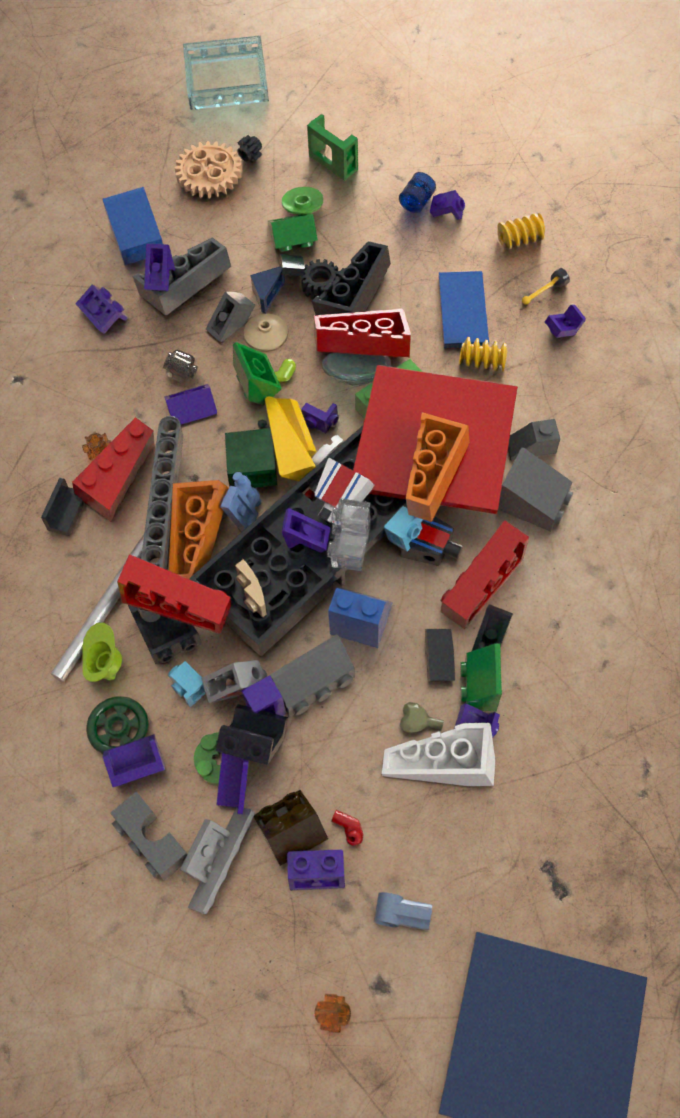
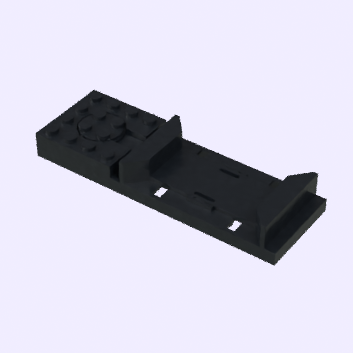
M363 425L189 578L213 590L223 591L227 596L231 597V608L225 623L260 656H263L333 590V583L335 581L341 586L346 584L345 571L386 534L384 526L402 506L407 508L405 499L368 494L350 516L338 510L330 523L318 516L325 503L318 498L312 502L302 493L307 488H310L315 493L329 458L351 470L354 469ZM290 508L330 527L327 549L320 553L303 544H298L292 548L287 547L282 535L286 509ZM360 533L367 537L362 543L355 539ZM242 560L252 569L261 586L267 615L264 617L257 611L253 613L244 602L246 596L244 588L236 579L238 575L235 566Z

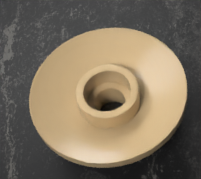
M274 314L257 315L251 318L244 328V338L247 344L259 351L277 349L286 341L288 336V328L285 321Z

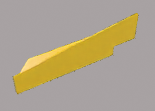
M268 396L265 398L279 474L281 477L299 482L316 468L311 457L317 451L298 401Z

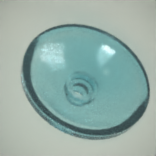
M332 353L326 356L322 362L323 370L329 377L352 386L372 383L377 365L391 367L389 357L378 355Z

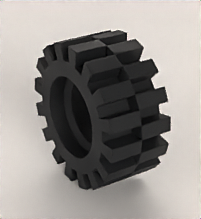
M316 259V263L313 260L310 261L309 266L307 264L304 266V276H301L302 290L312 300L316 296L320 297L324 292V287L329 282L333 283L338 277L337 265L334 266L332 261L328 264L326 259L323 262H320V259ZM325 277L329 279L324 283H316L313 281L315 278Z

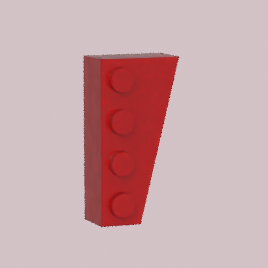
M504 520L481 552L473 559L468 569L457 578L454 587L451 590L448 589L443 594L440 600L442 602L441 613L465 630L522 562L529 536Z

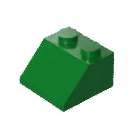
M311 213L268 220L274 248H279L280 252L292 250V245L300 244L301 248L313 246V241H318L314 215Z
M237 342L233 344V366L237 373L236 377L244 389V396L248 401L264 406L266 404V397H274L282 390L271 363L265 353Z
M492 644L466 653L465 662H460V677H465V686H461L460 692L461 702H465V704L481 711H497L502 696L500 644Z

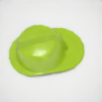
M96 623L90 627L83 639V675L90 682H97L101 679L114 680L122 664V655L115 647V638L111 627L106 623Z

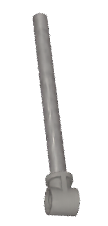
M161 493L159 496H164L167 493ZM160 514L156 518H161L165 514ZM144 534L130 554L140 559ZM125 563L51 672V675L59 681H65L83 653V639L86 632L94 624L103 623L119 599L120 592L117 581Z

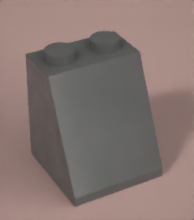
M521 447L502 484L498 510L551 532L554 524L559 525L564 515V511L561 510L563 505L568 506L574 493L570 491L572 481L527 449Z

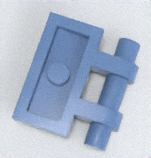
M236 472L233 475L236 487H229L220 507L237 528L243 532L256 520L259 513L255 510V507L259 506L262 500L260 499L259 492L251 487L250 480L240 472Z

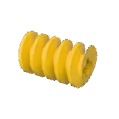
M534 213L530 217L524 216L522 219L508 220L505 224L503 222L498 223L497 233L500 244L503 246L506 243L508 249L512 248V241L518 247L520 246V239H522L524 244H528V237L531 238L532 242H536V235L539 236L540 240H544L545 225L542 215Z
M467 337L462 344L459 365L465 359L466 366L468 367L472 361H474L476 368L483 362L484 369H488L490 364H492L493 370L496 371L499 365H501L502 372H504L508 352L506 343H503L499 349L497 341H494L492 346L489 347L488 340H485L481 346L479 338H476L474 343L471 344L470 337Z

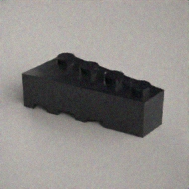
M368 241L354 255L349 266L339 271L333 283L329 282L324 287V292L321 296H316L312 300L315 316L365 312L391 265L388 246Z

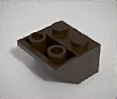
M301 790L287 794L282 800L273 805L263 807L253 816L279 866L287 863L288 852L308 851L329 839L316 811Z

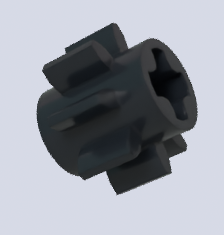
M247 135L237 142L240 146L237 152L242 160H250L252 163L262 156L260 152L262 143L257 137Z

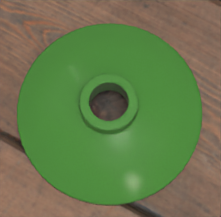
M312 187L293 188L282 197L283 208L290 213L299 215L317 211L324 202L323 194Z

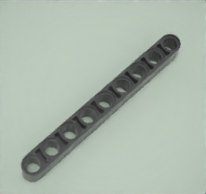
M174 416L162 418L158 425L141 559L149 563L154 558H160L152 564L168 570L170 555L173 483H178L184 438L180 421ZM161 493H167L164 496H159ZM160 514H165L161 518H156ZM157 536H162L159 540H153ZM137 608L142 619L147 622H154L161 617L159 614Z

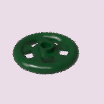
M124 696L108 698L99 703L90 713L86 725L87 738L92 747L103 754L106 750L118 747L109 746L111 738L115 740L121 739V746L146 737L149 728L148 715L143 706L132 698ZM111 708H115L117 714L106 718L104 713ZM128 709L135 713L131 720L124 715ZM122 724L121 730H114L115 725ZM104 725L106 734L98 736L97 726ZM131 727L138 729L133 739L127 737Z

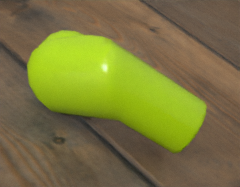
M285 359L279 370L275 372L279 383L290 380L296 370L295 362L292 359Z

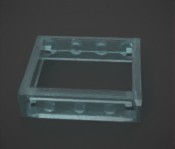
M261 35L183 44L190 110L269 101ZM252 44H258V47H252ZM188 51H194V54H189ZM257 58L260 84L194 91L192 64Z

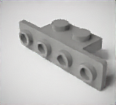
M237 807L226 829L211 820H204L180 868L184 873L200 881L188 906L189 909L207 914L209 908L213 905L218 889L227 876L229 866L239 851L241 841L251 826L252 818L255 814L251 809L244 808L242 815L237 814Z

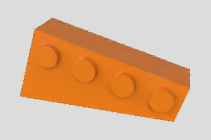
M220 480L173 483L169 571L187 579L192 577L211 559L224 511L220 506L229 489Z

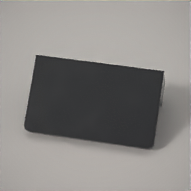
M59 478L41 516L47 530L70 536L85 502L74 494L73 488L68 487L64 478Z

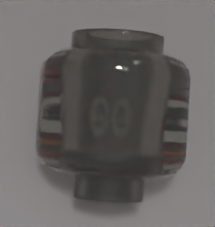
M177 349L173 353H168L163 369H166V376L184 383L189 377L194 379L198 366L195 365L196 360L193 355Z

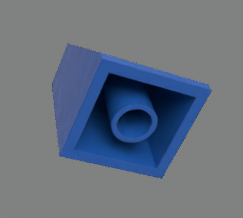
M144 187L102 199L110 228L124 265L146 259V244H163Z
M336 588L328 609L330 635L335 636L338 634L341 638L378 648L393 602L348 589Z

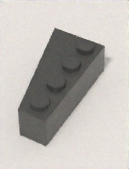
M213 237L187 249L188 253L183 256L175 255L172 257L175 271H169V291L144 290L145 274L141 275L138 273L132 276L139 295L166 316L229 269L231 263L227 248Z

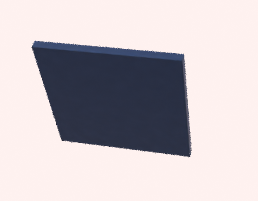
M476 932L438 1114L451 1118H627L647 977Z

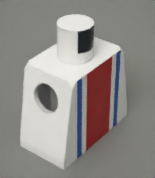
M329 458L315 491V496L325 503L318 516L330 523L338 510L350 516L375 485L366 477Z

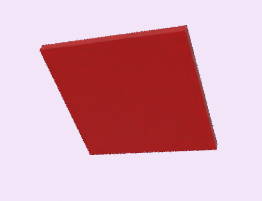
M377 365L353 471L366 477L375 485L369 494L406 500L422 412L465 424L469 428L470 443L440 505L497 514L518 386Z

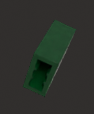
M270 428L225 433L229 487H236L233 475L236 472L246 476L250 480L252 488L278 485L274 444Z

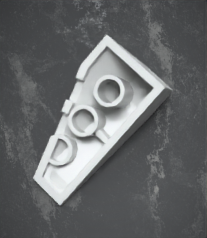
M463 723L455 726L453 730L444 733L439 731L431 734L432 737L419 741L412 740L384 750L382 776L463 786H494L495 754L490 723Z

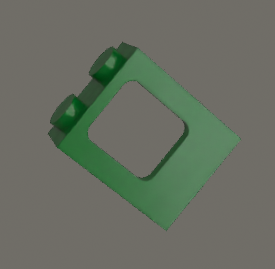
M323 114L311 120L307 125L309 157L345 181L358 170V138L351 134L342 141L325 129ZM326 145L332 150V160L320 153Z

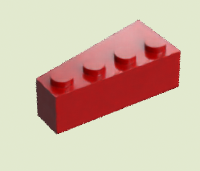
M403 309L314 316V339L316 350L319 352L410 358L411 333Z
M135 417L72 481L74 494L111 522L118 506L124 500V495L129 486L134 482L139 468L142 467L154 445V430Z
M130 554L117 581L122 603L221 634L231 608V597L227 596L225 592L213 590Z

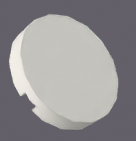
M338 435L331 438L333 443L330 446L328 444L323 445L313 456L312 460L315 466L338 448L344 440Z

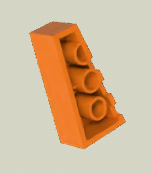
M422 412L420 430L417 436V447L413 457V468L410 473L406 494L408 515L430 522L433 521L470 443L468 425Z

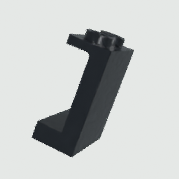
M128 605L155 665L166 663L183 651H192L198 644L202 643L193 625L162 615L154 622H147L142 619L137 607Z
M238 704L235 707L233 722L230 726L222 725L220 727L216 751L268 765L284 740L288 717L263 710L254 713L251 707Z

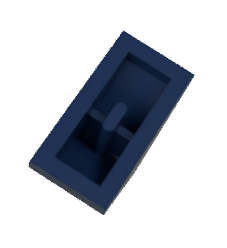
M280 266L250 275L252 290L262 313L266 314L285 283V277L282 275Z

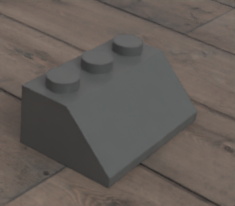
M336 634L273 672L270 676L283 697L285 711L291 717L294 714H303L309 709V705L317 700L319 702L324 701L338 687L344 688L351 684L353 678H355V668L340 637Z

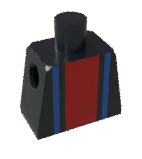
M434 516L432 522L422 520L420 534L417 538L410 541V549L408 551L401 548L402 558L439 566L445 554L458 559L463 545L452 541L454 528Z

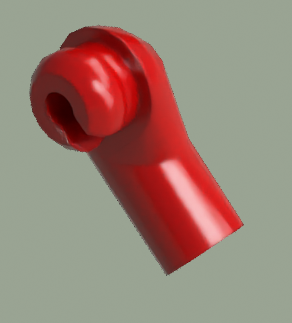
M336 810L331 822L344 828L346 841L349 845H359L363 841L364 836L360 821L351 815Z

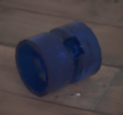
M415 173L399 195V202L402 207L411 213L421 212L436 191L435 181L426 173Z

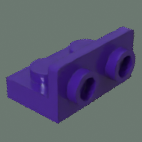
M92 284L75 304L96 328L105 334L118 318L126 321L128 317L123 313L124 307L116 300L112 301V294L104 287L99 289Z
M343 850L288 852V884L290 890L345 888Z

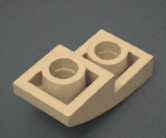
M242 560L235 566L238 575L236 579L244 588L246 596L244 602L253 613L257 611L264 617L267 615L261 586L252 569Z

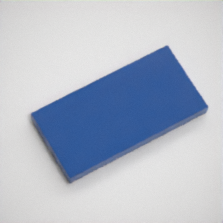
M482 271L439 272L444 348H462V344L467 337H470L471 344L474 343L476 338H479L481 346L485 340H488L489 344Z

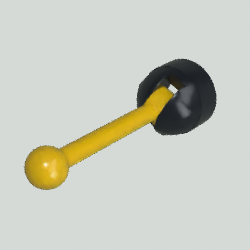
M559 268L551 275V282L530 296H524L522 303L528 305L533 298L553 285L560 288L568 284L570 277L566 270Z

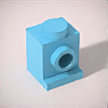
M402 506L384 526L388 540L408 551L410 549V541L417 538L420 534L423 519L408 515V509Z
M186 661L170 670L168 676L173 681L171 687L179 696H184L187 705L192 707L206 693L202 677Z

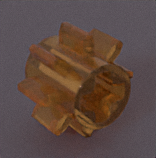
M95 431L88 437H84L87 444L82 445L84 453H87L89 460H92L111 443V440H108L106 433L101 435Z
M325 994V1001H319L315 1007V1019L321 1024V1030L340 1033L341 1026L347 1025L350 1021V1006L345 1002L344 996Z

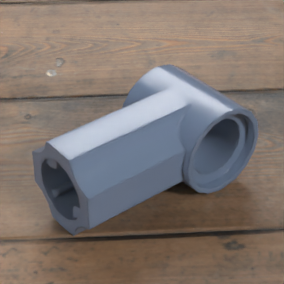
M380 892L378 893L374 923L389 927H399L401 925L429 930L432 904L405 900L400 895Z

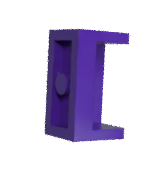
M270 675L241 690L246 706L251 707L254 713L263 710L282 716L286 715L283 697Z
M155 734L103 752V761L112 787L165 770V763Z

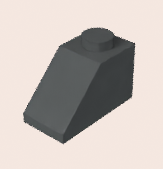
M225 291L206 330L218 341L223 342L246 324L255 304L242 293Z
M549 419L531 422L510 435L508 444L510 460L516 459L521 447L527 449L535 456L556 454L560 442L556 420Z

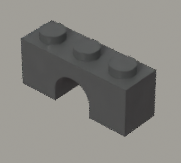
M137 792L111 812V815L115 818V821L111 824L121 836L127 833L132 840L128 845L138 857L143 853L147 858L148 862L145 866L154 878L160 875L165 881L182 866L187 853L170 832L157 841L146 839L147 827L157 817Z

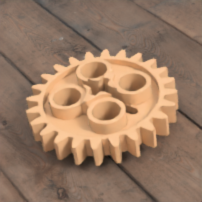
M207 141L204 146L199 142V147L197 148L191 145L192 150L185 149V155L180 154V160H176L175 172L177 182H179L180 187H184L185 192L191 190L192 196L199 193L200 198L204 194H207L208 198H211V194L219 197V192L227 194L226 189L233 190V184L238 185V179L242 178V163L237 151L233 152L232 147L226 149L225 143L218 146V141L213 145H210V142Z

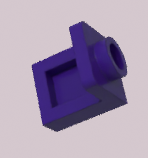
M456 190L440 193L433 196L430 213L433 217L453 213L455 218L460 220L465 209V202Z
M571 304L564 314L549 315L544 322L549 327L550 332L558 338L576 335L586 318L575 304Z
M305 403L301 409L307 427L315 428L325 434L330 427H334L339 419L337 405L332 403L327 412L308 403Z
M463 704L460 707L455 726L463 723H490L493 738L499 729L498 720L500 714L496 712L488 714L473 706Z

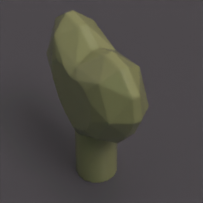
M408 702L404 705V717L400 721V727L403 731L416 733L426 727L442 730L444 720L429 717L426 710L415 702Z

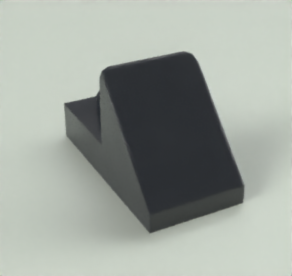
M489 604L472 651L492 644H500L501 649L513 613Z

